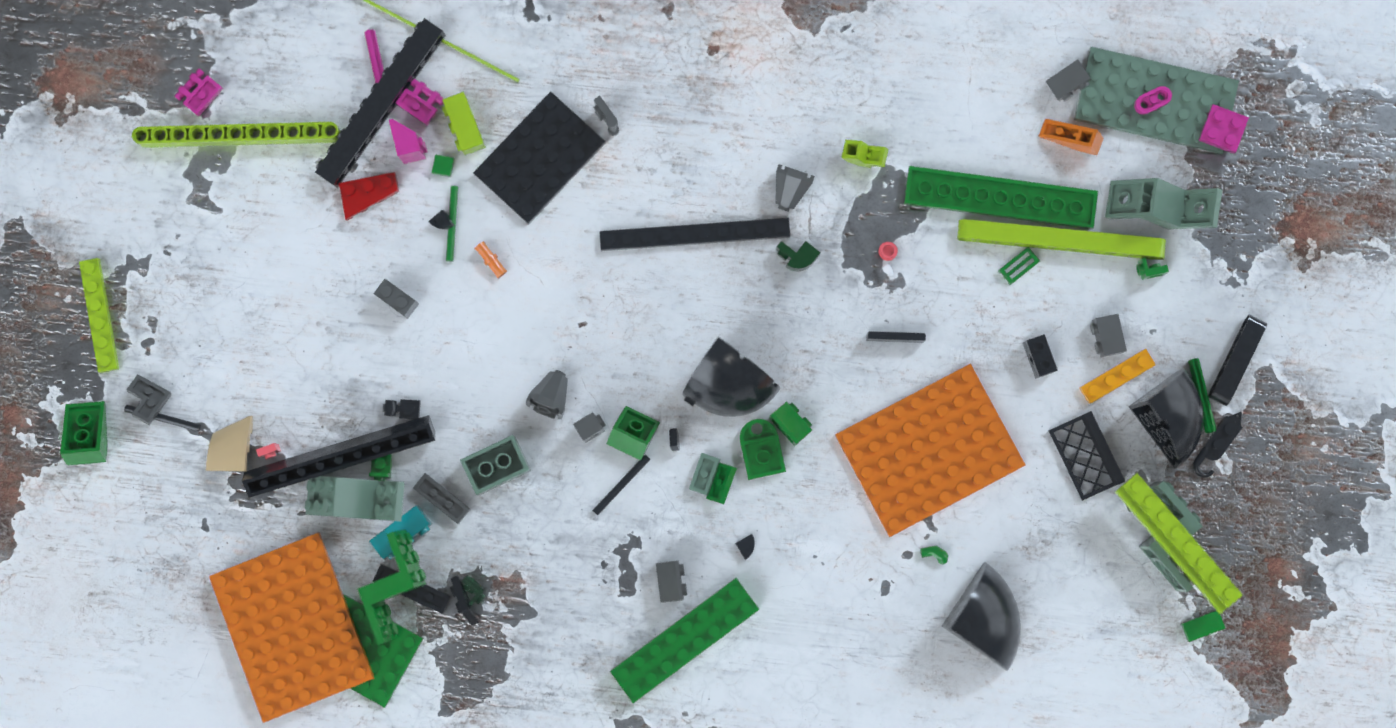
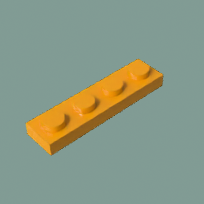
M1144 349L1081 386L1079 389L1087 402L1091 404L1156 364L1147 349Z

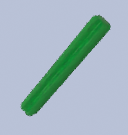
M1198 358L1190 359L1188 364L1192 380L1198 390L1203 406L1205 433H1212L1216 431V426L1200 360Z

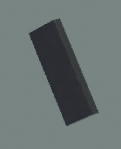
M869 331L866 334V341L924 343L926 341V334Z

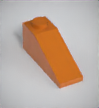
M1050 119L1044 120L1039 137L1092 155H1098L1104 139L1097 129Z

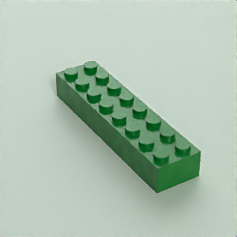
M734 578L614 667L610 673L631 702L635 703L760 609L738 579Z

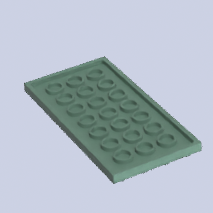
M1091 46L1085 70L1092 80L1089 81L1090 85L1080 91L1074 120L1218 154L1224 153V150L1198 141L1212 104L1233 111L1239 80ZM1159 86H1165L1170 89L1172 99L1167 105L1146 115L1139 114L1135 110L1134 103L1139 96ZM1158 95V99L1163 100V96ZM1141 103V107L1146 108V104Z

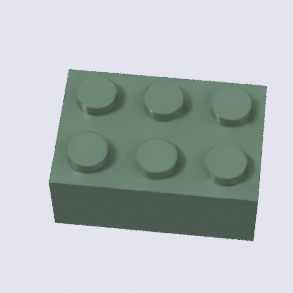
M514 435L460 459L474 492L478 496L531 471Z

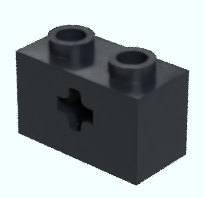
M1045 334L1022 343L1035 379L1058 371Z

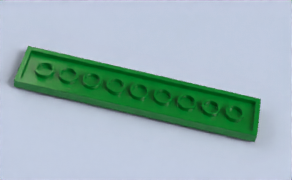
M909 166L904 204L1093 229L1098 191Z

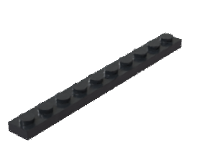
M789 218L599 231L601 251L790 238Z

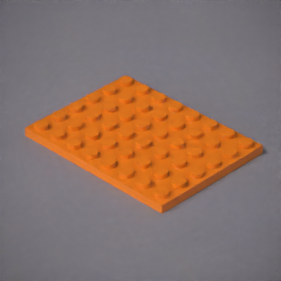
M971 363L835 434L889 537L1026 466Z
M320 532L209 576L263 723L374 679Z

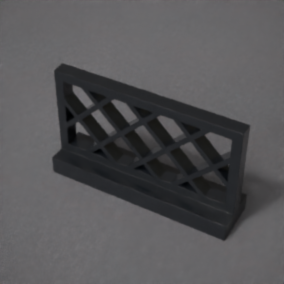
M1092 411L1048 430L1082 501L1126 482ZM1083 421L1085 425L1083 434L1072 431L1075 422ZM1062 429L1069 433L1066 441L1062 442L1057 440L1054 432ZM1086 431H1088L1090 437L1085 436ZM1071 433L1082 436L1078 447L1067 444ZM1084 437L1092 440L1094 444L1091 452L1080 448ZM1059 443L1064 444L1063 449H1061ZM1066 445L1077 449L1073 460L1066 458L1064 455ZM1079 450L1090 454L1087 464L1076 461ZM1092 455L1101 458L1102 464L1100 469L1089 466ZM1075 463L1085 466L1082 477L1073 474L1072 469ZM1103 466H1105L1107 472L1102 471ZM1088 468L1099 471L1095 482L1084 479ZM1101 472L1109 475L1112 483L1105 486L1098 484ZM1076 478L1081 479L1080 484H1078ZM1083 480L1094 484L1092 491L1086 495L1081 490Z

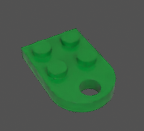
M754 419L746 423L740 433V445L748 480L786 472L778 433L773 424L764 419ZM757 423L762 426L760 434H754L751 431L753 424Z

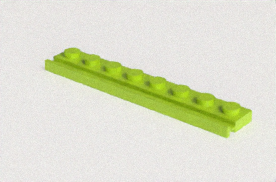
M1135 473L1119 489L1114 491L1218 613L1222 614L1226 608H1229L1243 595L1138 473Z

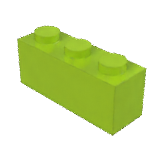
M464 91L442 99L444 106H441L445 117L449 116L451 123H448L451 133H455L458 139L455 141L458 151L468 155L486 148Z

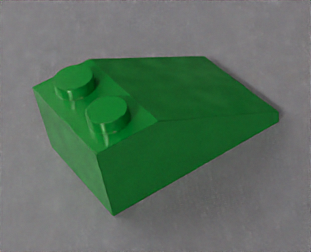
M105 401L66 404L60 455L66 465L106 462L108 442Z

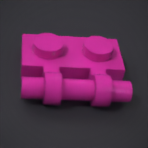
M200 68L195 73H191L190 79L178 88L179 91L174 96L179 101L186 96L187 99L183 104L198 117L223 90L208 75L201 80L200 78L205 73ZM197 83L198 86L190 93L191 88Z
M413 79L410 85L415 88L414 91L411 92L406 88L395 104L428 126L438 112L433 107L434 103L442 106L444 104L442 99L444 98L437 91L433 92L427 88V85L422 81L419 82ZM423 93L424 95L429 97V99L427 101L423 100L419 97L420 94Z

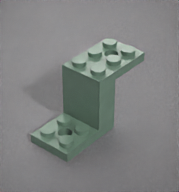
M1159 178L1115 180L1110 182L1105 218H1142L1168 230L1217 228L1222 190L1219 188L1184 190ZM1128 195V200L1123 203V199ZM1203 204L1204 208L1202 212L1198 213L1199 207Z
M315 477L309 479L306 485L308 493L307 500L305 501V515L401 521L405 482Z
M1158 481L1149 486L1191 535L1203 527L1199 516L1189 511L1186 501L1182 497L1178 498L1174 493V487L1169 482ZM1152 535L1139 546L1176 591L1188 592L1193 588L1190 584L1191 580L1184 572L1181 573L1177 569L1178 565L1171 557H1167L1169 556Z

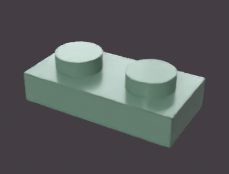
M701 453L689 489L708 496L721 459Z

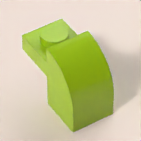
M845 139L841 158L861 167H885L889 149L881 146H869L863 141Z

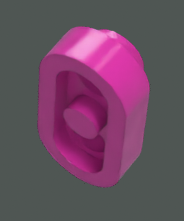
M1159 86L1139 96L1135 100L1134 108L1139 114H1149L1167 105L1172 99V93L1169 88ZM1158 95H1162L1163 100H1159ZM1141 103H1145L1146 108H1142Z

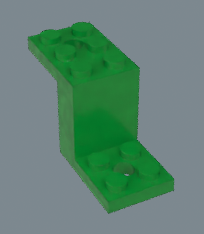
M407 530L393 531L386 534L400 572L358 588L378 645L398 638L397 626L392 622L390 617L391 610L385 601L426 585V574L420 568L418 563L419 555L412 547L411 543H413V540Z

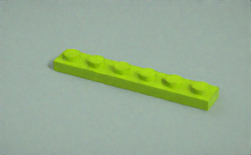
M99 258L79 261L98 373L119 370L101 261Z

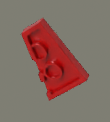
M391 172L339 183L345 220H350L358 213L364 212L374 204L380 203L398 193L399 187L396 173Z

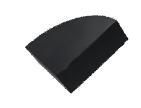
M441 210L428 221L432 226L443 230L455 226L444 210Z
M753 534L735 543L745 560L751 556L754 550L755 540Z

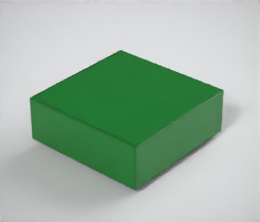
M435 154L431 173L451 177L455 159Z

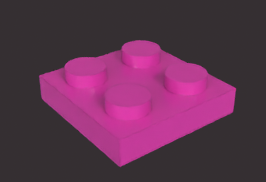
M1212 104L1198 141L1235 154L1249 117Z

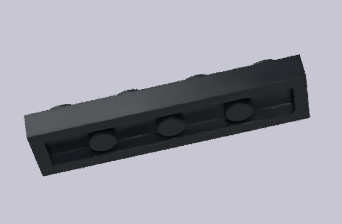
M380 564L372 582L399 571ZM427 584L401 594L441 614H444L452 597Z

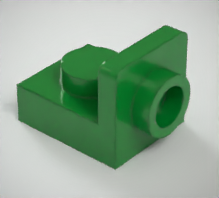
M1146 258L1140 259L1136 265L1137 273L1139 276L1141 275L1142 280L1164 276L1169 272L1168 266H1161L1160 263L1150 265L1148 269Z
M391 454L371 460V473H369V477H374L375 481H385L386 478H391Z

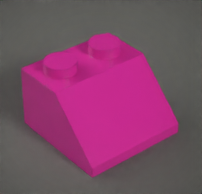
M389 119L397 156L403 164L426 159L425 153L428 151L422 137H419L416 132L394 119Z

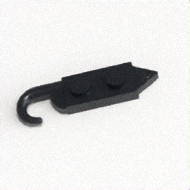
M1242 412L1229 417L1225 416L1217 426L1216 431L1212 433L1193 462L1194 472L1198 476L1207 478L1214 473V470L1207 473L1202 472L1200 465L1205 458L1214 461L1222 457L1243 428L1241 426Z

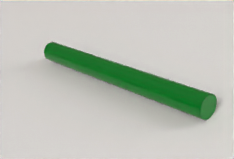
M451 186L449 217L455 226L449 228L447 234L446 261L453 262L458 186Z

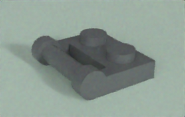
M599 95L594 99L595 106L593 108L595 114L600 121L604 120L606 122L609 134L616 136L619 133L617 118Z

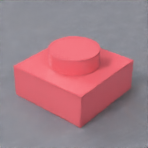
M277 443L256 449L258 457H265V460L276 457V453L281 451Z

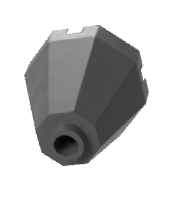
M778 164L776 170L775 203L779 205V209L789 212L790 209L796 207L807 192L815 176L811 175L810 178H807V173L786 166L783 170V165Z
M555 370V372L550 371L529 393L526 405L530 408L532 404L535 412L546 417L555 419L557 415L558 419H562L565 412L568 378L565 377L566 374L559 370Z

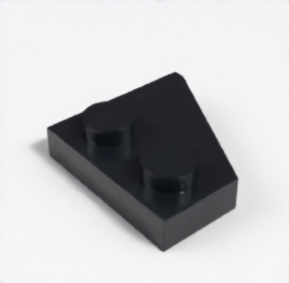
M458 575L450 578L453 585L450 586L452 595L457 598L458 602L455 605L458 613H462L471 626L479 623L477 617L472 612V604L463 582Z

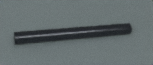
M126 405L124 412L132 414L136 407ZM160 413L154 419L199 432L201 427L200 424Z
M645 454L642 460H639L592 511L599 515L651 459Z

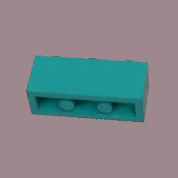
M415 505L402 515L401 521H394L369 542L383 560L388 558L392 560L395 557L386 534L393 531L407 530L414 543L416 536H423L430 531L429 526L432 523L422 509Z

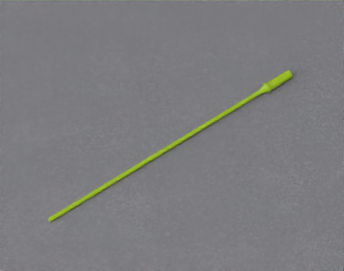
M362 0L415 28L416 24L370 0ZM443 39L442 43L519 82L520 79Z

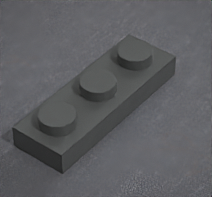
M426 473L413 487L414 490L457 524L470 511L468 506Z

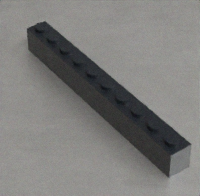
M424 18L422 22L417 23L414 29L415 32L405 40L401 52L395 54L392 60L393 63L383 71L381 80L372 86L369 97L363 99L359 111L350 117L349 125L346 129L340 131L339 139L328 148L327 156L324 160L322 159L318 162L315 173L336 188L339 187V183L344 180L396 107L395 103L402 93L411 86L412 80L416 79L445 38L444 31Z
M427 415L244 472L242 483L248 498L435 441V429L430 416Z

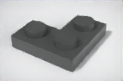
M138 374L127 388L128 393L141 399L132 416L149 426L171 397L170 391Z

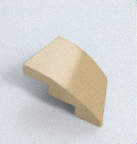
M248 416L212 434L207 454L206 471L247 472V453L250 450L253 416Z

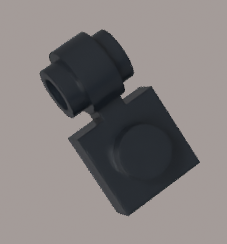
M401 399L400 406H398L397 401L385 400L382 412H384V416H396V413L400 412V419L420 418L421 401Z

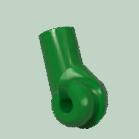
M939 546L920 548L922 558L934 556L939 564H946L948 562V553Z

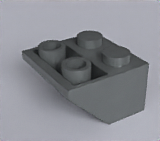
M679 560L656 563L660 602L684 600V596L687 595L686 583L682 584L681 576L685 575L684 565L679 564Z

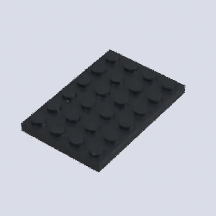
M550 91L473 174L529 225L606 144V141Z

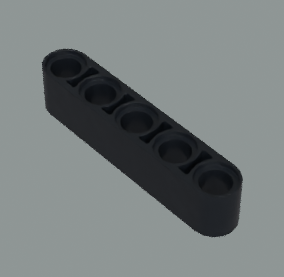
M1250 314L1245 318L1208 394L1209 398L1225 406L1230 403L1266 330V322Z

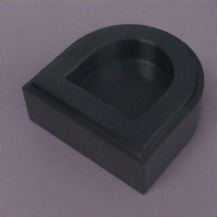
M672 428L669 430L670 448L672 451H679V434L677 428Z

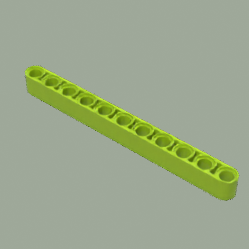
M333 122L147 126L135 128L132 132V139L145 148L335 143L339 139L338 135L341 130ZM313 129H317L316 134L310 137L309 132ZM330 129H336L333 136H328ZM279 130L278 136L271 137L273 131ZM293 130H298L295 137H290V133ZM237 131H241L240 137L235 139L234 134ZM260 131V135L257 138H253V133ZM203 132L202 138L197 140V134ZM222 132V136L219 139H215L216 133ZM146 133V138L140 141L141 135ZM165 133L164 139L159 141V136ZM184 133V137L178 140V135Z
M961 219L958 222L957 240L1152 260L1165 259L1166 239L969 219Z

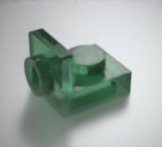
M467 575L462 580L465 584L463 587L471 594L473 592L476 593L469 604L474 605L477 603L479 605L486 597L484 595L486 589L470 575Z

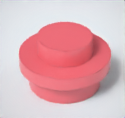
M884 242L878 249L879 256L885 261L893 260L898 252L896 245L892 242Z

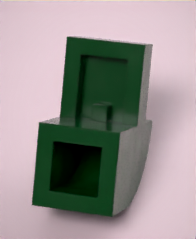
M782 241L776 247L777 255L785 261L789 260L786 268L797 272L811 267L821 253L807 241L804 242L797 252Z

